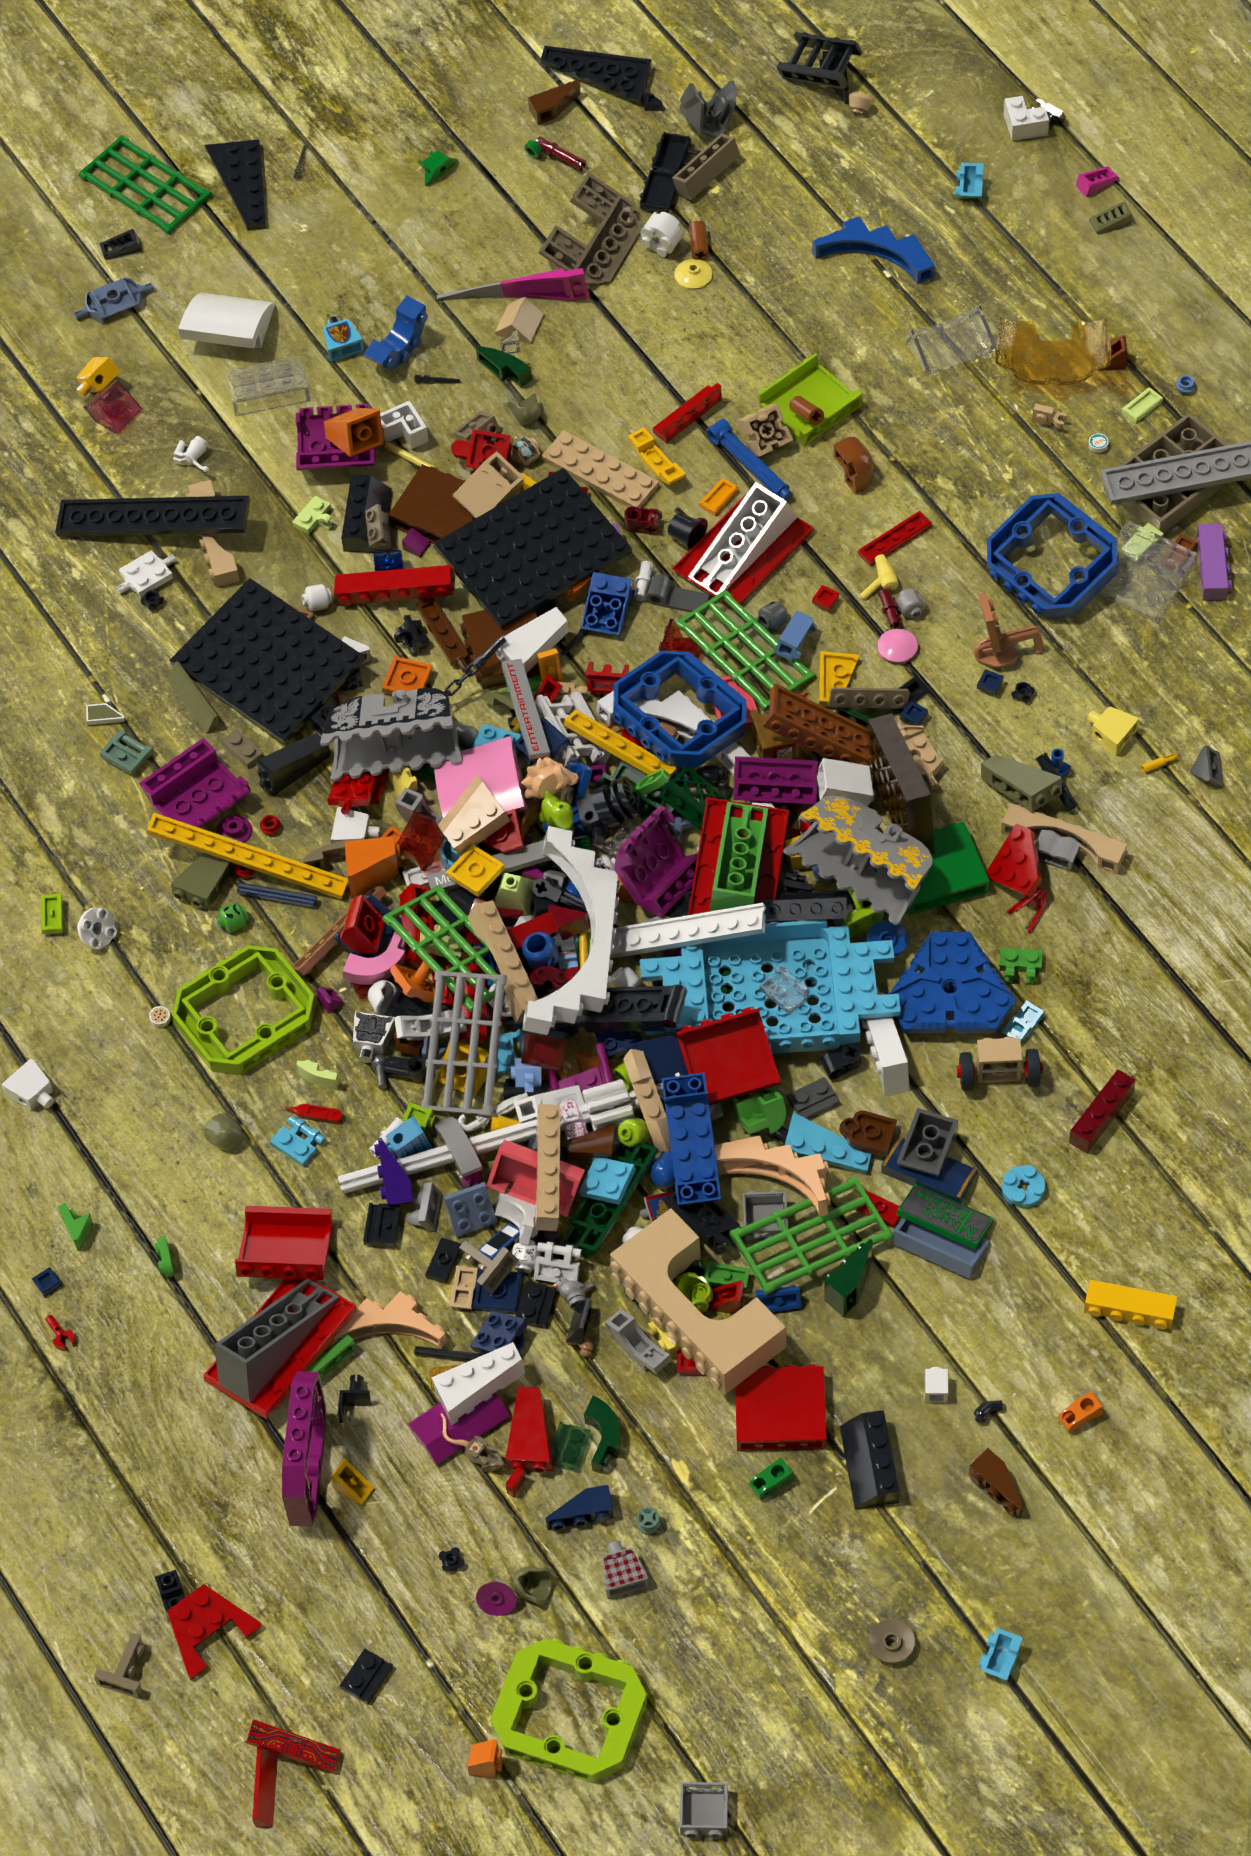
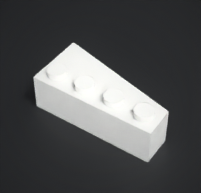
M893 1018L860 1019L862 1029H866V1042L870 1044L871 1057L875 1061L876 1072L879 1075L884 1096L909 1092L908 1061Z

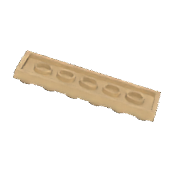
M565 430L541 455L543 462L558 470L565 468L571 477L627 507L635 506L641 508L659 487L658 480Z

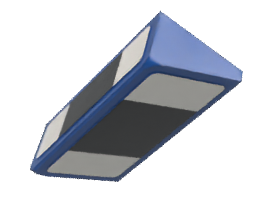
M508 1223L485 1243L479 1251L491 1260L495 1258L502 1247L510 1251L514 1244L519 1243V1229Z

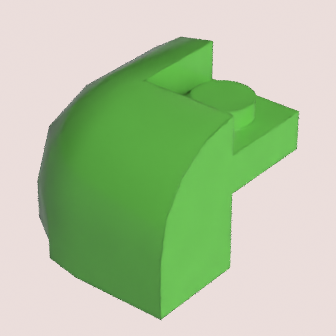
M774 1087L731 1099L735 1116L744 1133H759L766 1128L772 1134L785 1121L786 1107L784 1100Z

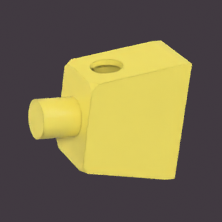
M1108 707L1102 715L1092 710L1087 717V721L1094 724L1092 729L1093 738L1116 756L1138 730L1139 718L1113 707Z

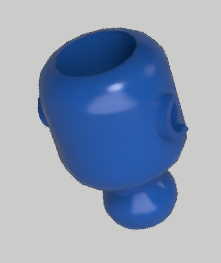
M535 932L530 934L523 942V955L527 963L534 970L542 966L557 968V962L560 957L559 949L555 944L556 939L551 938L549 934Z

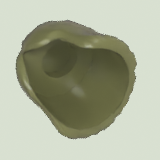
M532 394L519 403L514 399L507 402V407L522 425L533 424L540 417V405L536 394Z
M217 1114L204 1127L206 1140L222 1150H234L242 1142L241 1128L230 1114Z
M547 1567L520 1568L515 1573L513 1579L515 1593L519 1597L533 1601L536 1604H545L550 1597L553 1584L551 1570ZM532 1583L534 1585L533 1592L527 1594Z

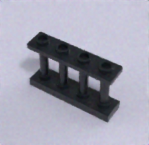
M795 32L793 36L798 46L790 62H779L776 67L782 78L845 89L848 82L843 72L852 55H862L863 52L859 44L854 40L848 41L837 37L830 38L823 35H811L806 32ZM804 48H813L805 65H796ZM820 50H828L821 67H812ZM836 52L844 53L837 69L834 71L828 70Z
M847 890L776 893L775 900L763 901L766 906L765 921L846 919L848 912L854 911V902Z

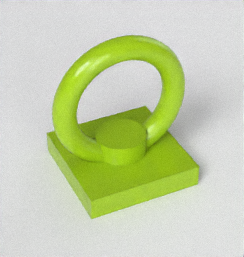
M847 889L856 909L848 912L849 916L844 919L843 926H848L849 937L852 939L868 931L874 924L883 921L884 912L877 913L871 909V905L868 907L864 906L863 902L854 898V891Z

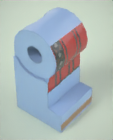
M576 950L559 952L558 969L566 974L567 982L579 972Z

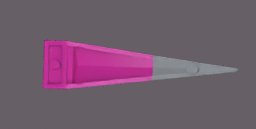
M563 268L437 295V300L478 297H527L576 301L590 298V293L583 268L565 271Z

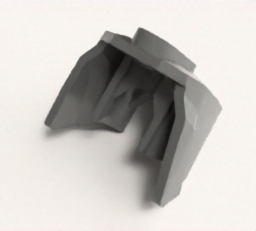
M729 81L720 91L715 90L712 99L708 102L703 99L702 92L698 91L697 93L694 84L689 83L680 99L681 104L679 108L681 113L699 132L716 139L728 129L736 105L737 90L734 81Z

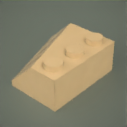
M477 774L438 826L461 857L472 844L478 845L511 820Z

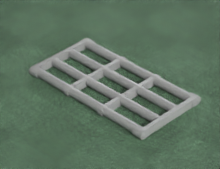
M436 970L432 1017H430L432 1023L428 1059H426L427 1070L424 1099L421 1102V1107L431 1108L433 1111L493 1116L494 1106H492L495 1074L496 1069H498L497 1054L500 1027H502L501 1015L504 986L507 983V975ZM445 977H456L452 1018L441 1017ZM465 978L476 979L472 1020L461 1019ZM485 979L497 980L492 1021L481 1020ZM440 1022L452 1023L448 1061L436 1060ZM460 1024L472 1025L468 1062L456 1061ZM480 1025L492 1026L488 1063H476ZM436 1065H447L443 1107L431 1106ZM456 1066L467 1067L463 1108L452 1107ZM476 1068H487L483 1110L472 1109Z

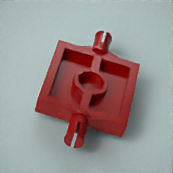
M363 773L361 777L353 779L350 775H343L341 780L333 783L328 796V804L342 806L341 813L344 815L345 813L346 815L349 814L351 807L368 806L377 784L376 776Z

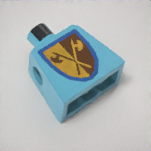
M335 316L328 319V325L323 327L330 362L364 352L363 339L348 319L339 321Z

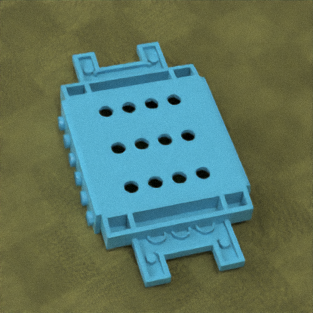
M826 919L793 920L782 923L771 922L765 924V933L684 946L681 947L682 956L640 959L641 982L663 980V986L677 984L687 989L677 1028L667 1029V1031H645L646 1036L673 1034L679 1032L681 1027L687 1025L696 1027L701 1025L700 1022L713 1019V1021L721 1019V1016L724 1014L733 1013V1015L742 1013V1009L754 1007V1009L759 1008L772 1054L839 1049L840 1045L860 1042L859 1019L901 1016L899 994L877 995L874 964L894 962L892 940L850 943L848 926L827 927ZM811 961L815 964V967L807 970L803 967V964ZM768 964L773 967V970L770 973H765L761 970V967ZM722 968H729L731 974L722 976L719 971ZM808 979H814L817 985L815 987H807L805 982ZM771 982L775 985V988L767 991L763 988V985ZM731 986L733 991L729 994H724L721 992V987ZM816 997L819 1002L816 1005H809L807 999ZM768 1000H773L777 1003L776 1007L772 1009L767 1008L764 1004ZM730 1003L735 1008L731 1012H726L722 1007L724 1004ZM818 1015L821 1020L818 1023H811L809 1017ZM770 1018H775L779 1023L771 1027L766 1022Z

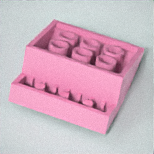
M512 736L460 751L461 764L453 765L449 760H445L441 766L434 767L443 817L477 774L504 812L513 809L517 812L527 810L524 798L526 788L521 784L523 776Z

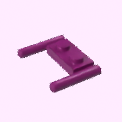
M598 1043L596 1045L601 1067L592 1068L562 1079L559 1082L553 1062H547L545 1067L551 1091L579 1085L582 1093L583 1090L613 1082L604 1044Z

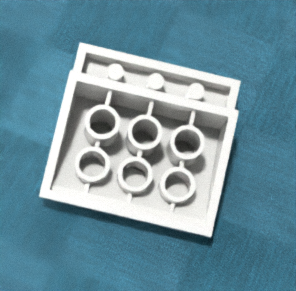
M201 292L191 300L185 310L178 328L180 339L253 349L262 348L275 302Z

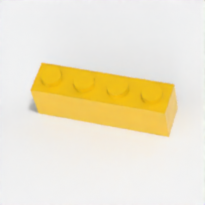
M1090 1280L1084 1313H1088L1093 1317H1109L1115 1321H1130L1136 1325H1150L1161 1330L1172 1329L1177 1296Z

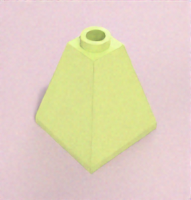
M503 873L494 901L495 906L522 910L523 916L531 915L530 903L532 897H539L532 890L534 880Z

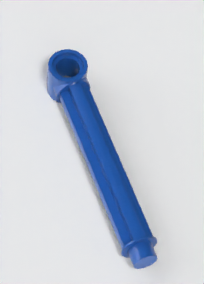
M722 418L706 429V434L714 445H723L772 493L785 501L791 498L792 492L789 490V485L783 482L733 434V429L727 420Z

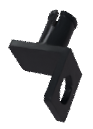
M355 1374L351 1375L349 1390H340L338 1403L339 1423H343L345 1406H371L370 1391L362 1390L364 1378L361 1375L357 1374V1382L355 1381Z

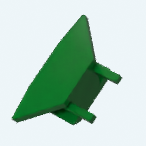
M437 150L434 153L431 151L430 156L423 162L419 160L418 164L425 168V185L440 177L458 159L447 157Z

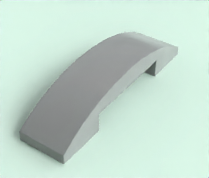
M451 1116L433 1124L438 1137L444 1141L454 1158L455 1165L462 1177L483 1169L467 1135L454 1117Z

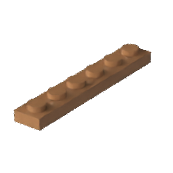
M371 886L363 896L366 898L368 894H372L379 901H382V897L387 892L382 886ZM348 910L292 965V968L299 976H306L311 973L313 966L325 959L327 952L339 944L334 939L336 933L343 932Z

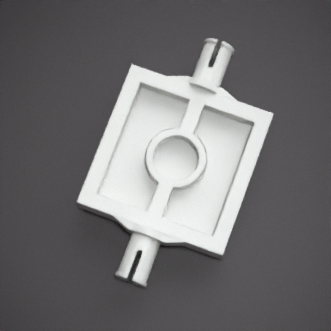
M152 550L118 569L125 582L116 587L117 592L121 594L131 589L139 597L144 596L147 591L154 590L173 579L172 572L167 566L176 562V558L172 554L162 560Z

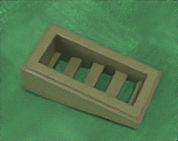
M1121 202L1089 218V221L1096 234L1131 224L1132 212L1126 202Z

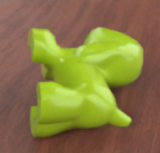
M548 790L545 791V799L542 801L539 814L541 823H548L551 827L573 831V837L575 827L573 826L574 816L572 807L567 802L560 801Z

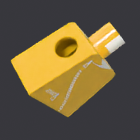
M93 357L76 378L81 384L76 389V392L83 398L89 392H100L121 370L110 357Z

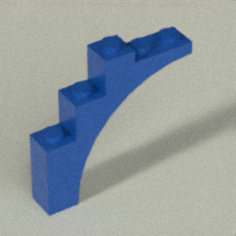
M860 216L843 222L842 230L812 241V254L815 258L844 252L870 254L898 265L917 284L934 278L935 265L914 234L896 240L887 225L869 231Z

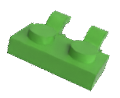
M1000 948L999 970H1005V983H1013L1014 971H1027L1026 984H1035V972L1042 971L1043 950Z

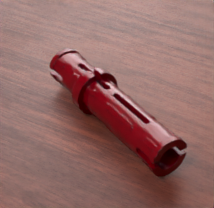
M541 136L535 141L549 157H555L579 171H583V168H585L586 160L558 147L557 143H551Z

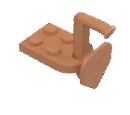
M986 592L978 594L989 637L975 645L974 656L976 661L994 668L1012 665L1017 660L1014 643L1032 638L1034 642L1032 650L1035 653H1042L1044 651L1043 640L1038 626L1033 625L1001 634L1000 627H995L999 623L996 613H992V611H995L992 599L988 600Z

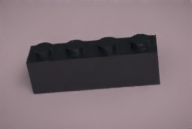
M351 474L341 536L343 551L383 553V550L369 547L365 511L379 504L381 505V511L389 514L392 488L371 475Z
M884 1410L861 1413L840 1425L854 1509L899 1503L900 1491Z

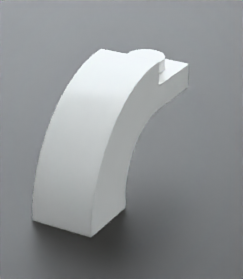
M453 1010L441 1012L442 1018H452ZM463 1010L461 1011V1019H465ZM432 1014L394 1017L397 1038H407V1041L424 1040L426 1036L430 1038L432 1023L430 1017H432ZM440 1022L439 1038L450 1036L452 1023ZM460 1024L459 1033L467 1031L466 1024Z
M507 1188L505 1193H498L495 1203V1215L504 1217L516 1224L520 1231L519 1243L528 1245L530 1237L534 1238L538 1233V1230H535V1205L508 1195L511 1189Z

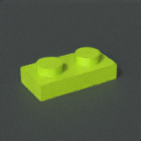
M61 893L41 895L42 934L63 933V897Z

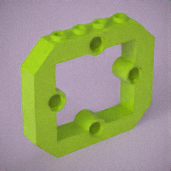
M247 945L243 949L235 951L227 959L219 961L211 969L203 971L192 981L184 983L177 991L172 1017L176 1028L211 1072L241 1075L309 1032L312 1027L316 1001L314 993L277 948ZM260 967L268 977L267 987L270 997L274 1000L286 999L295 1011L273 1025L270 1023L258 1025L255 1030V1037L233 1051L228 1052L218 1040L220 1033L216 1019L210 1016L201 1018L194 1008L216 994L228 992L232 984Z
M545 1638L516 1652L491 1715V1725L505 1755L595 1783L623 1770L647 1705V1693L633 1666L628 1662L609 1659L608 1656L602 1653L593 1654L587 1652L581 1646L571 1647L565 1645L559 1639L550 1640ZM540 1664L575 1674L583 1682L594 1680L624 1690L618 1707L608 1708L602 1714V1727L607 1736L598 1758L566 1748L564 1740L558 1735H550L541 1740L515 1731L523 1709H531L538 1703L539 1696L534 1679ZM583 1664L591 1665V1668L583 1670L580 1667ZM525 1691L532 1692L529 1697L521 1696ZM612 1719H616L619 1721V1723L614 1726L608 1724V1722ZM552 1747L560 1749L557 1753L549 1752V1749Z

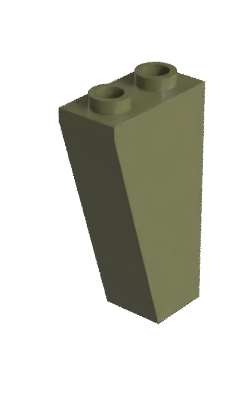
M994 755L981 763V779L1031 812L1062 794V778L1058 775L999 755Z
M223 835V836H225V837H227V838L236 840V839L231 838V837H229V836ZM203 853L170 884L172 894L178 900H186L198 908L203 907L209 910L234 871L236 864Z

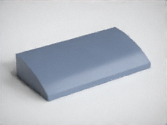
M904 1218L901 1219L894 1229L893 1239H891V1244L970 1279L990 1242V1240L982 1238L977 1248L973 1249Z

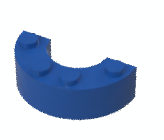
M406 295L396 309V319L390 333L380 342L373 340L363 355L370 361L388 370L398 367L403 362L406 363L413 349L417 348L421 342L420 336L428 318L426 306Z

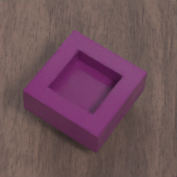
M480 1170L463 1177V1189L480 1184L483 1180L482 1171Z

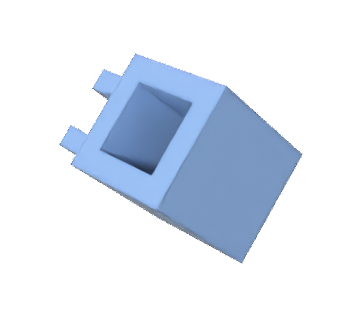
M515 1058V1066L511 1067V1079H515L516 1087H525V1092H533V1087H541L540 1058Z

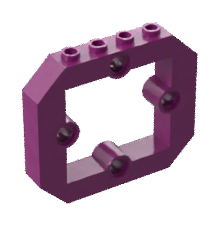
M296 1371L291 1384L282 1461V1498L290 1526L312 1527L317 1515L326 1436V1401L319 1372Z

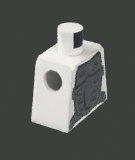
M355 1011L353 1044L354 1050L361 1052L359 1057L361 1061L369 1063L372 1061L373 1054H385L396 1031L394 1017Z

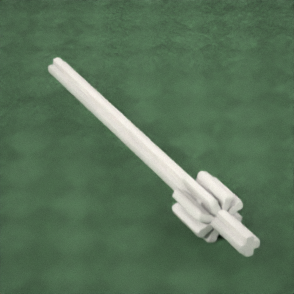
M621 1079L583 1090L582 1095L585 1104L577 1106L580 1118L577 1121L566 1123L560 1111V1131L565 1130L566 1126L578 1122L582 1124L590 1122L593 1131L611 1124H615V1129H618L624 1120L635 1118L633 1109L640 1108L635 1091L628 1092L625 1082ZM662 1082L656 1083L660 1099L664 1101ZM567 1114L568 1118H566V1120L570 1118L572 1119V1116H569V1114ZM537 1118L468 1139L477 1155L499 1149L504 1139L515 1144L524 1142L532 1136L536 1137ZM446 1145L397 1159L407 1175L454 1162V1158ZM378 1165L338 1176L342 1194L383 1183V1178L378 1177Z

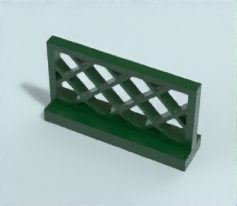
M685 767L672 780L670 779L659 794L661 799L701 831L706 807L704 799L706 800L707 797L729 800L690 767ZM685 774L691 777L693 781L686 780ZM688 787H695L696 792L689 791ZM701 788L707 790L709 794L702 793Z

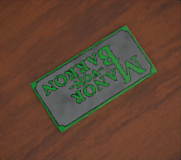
M914 1184L896 1215L973 1249L977 1248L994 1219L917 1184Z

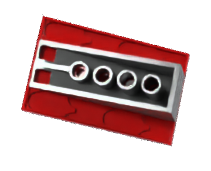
M284 1279L251 1319L215 1344L216 1360L204 1373V1381L212 1384L215 1388L228 1394L231 1398L267 1419L289 1395L296 1371L308 1372V1368L334 1341V1337L353 1318V1314L357 1311L356 1305L315 1280Z

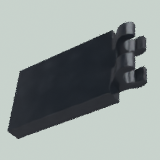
M676 1192L666 1196L665 1203L706 1244L712 1242L714 1250L718 1255L726 1253L727 1250L724 1246L729 1245V1243L733 1248H737L729 1231L738 1228L740 1224L716 1201L678 1206Z

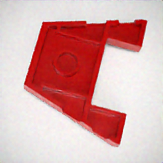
M205 1584L167 1611L190 1680L207 1668V1665L194 1648L225 1624L232 1621L245 1639L262 1627L260 1621Z

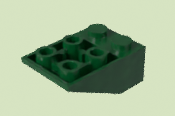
M869 1239L866 1243H861L850 1258L846 1257L835 1272L831 1271L825 1277L824 1301L842 1317L847 1315L860 1301L872 1263V1239Z

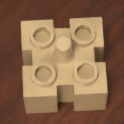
M769 404L757 410L758 414H749L737 420L742 434L748 435L750 439L746 441L748 448L756 456L760 457L772 451V446L780 447L793 440L788 427L782 426L780 422L784 417L778 404Z

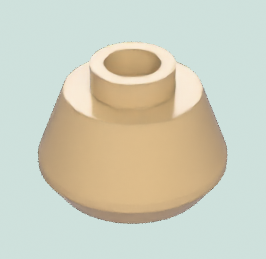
M852 92L849 95L850 108L853 109L852 112L863 114L864 111L869 110L873 104V99L869 95Z

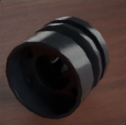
M627 776L613 780L610 786L602 785L591 793L594 809L603 825L608 829H613L623 824L625 819L630 821L634 817H639L643 814V804L639 792Z

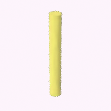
M387 442L385 445V449L419 467L423 464L436 468L390 442Z

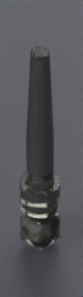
M306 145L303 146L298 165L295 168L294 179L299 180L301 178Z

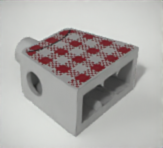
M620 1541L609 1543L608 1549L610 1554L602 1556L607 1599L648 1588V1576L634 1549L623 1550Z

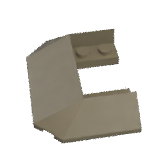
M588 172L569 202L599 221L589 241L585 245L555 225L538 253L559 268H564L565 271L583 268L587 285L609 283L641 231L642 225L636 215L635 203Z

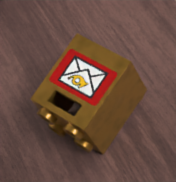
M751 710V734L758 757L811 760L812 750L763 727L764 721L769 717V712L759 714L758 710Z

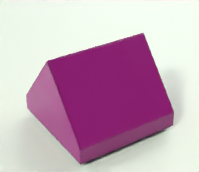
M318 988L317 1000L327 1013L343 1005L342 999L333 988Z

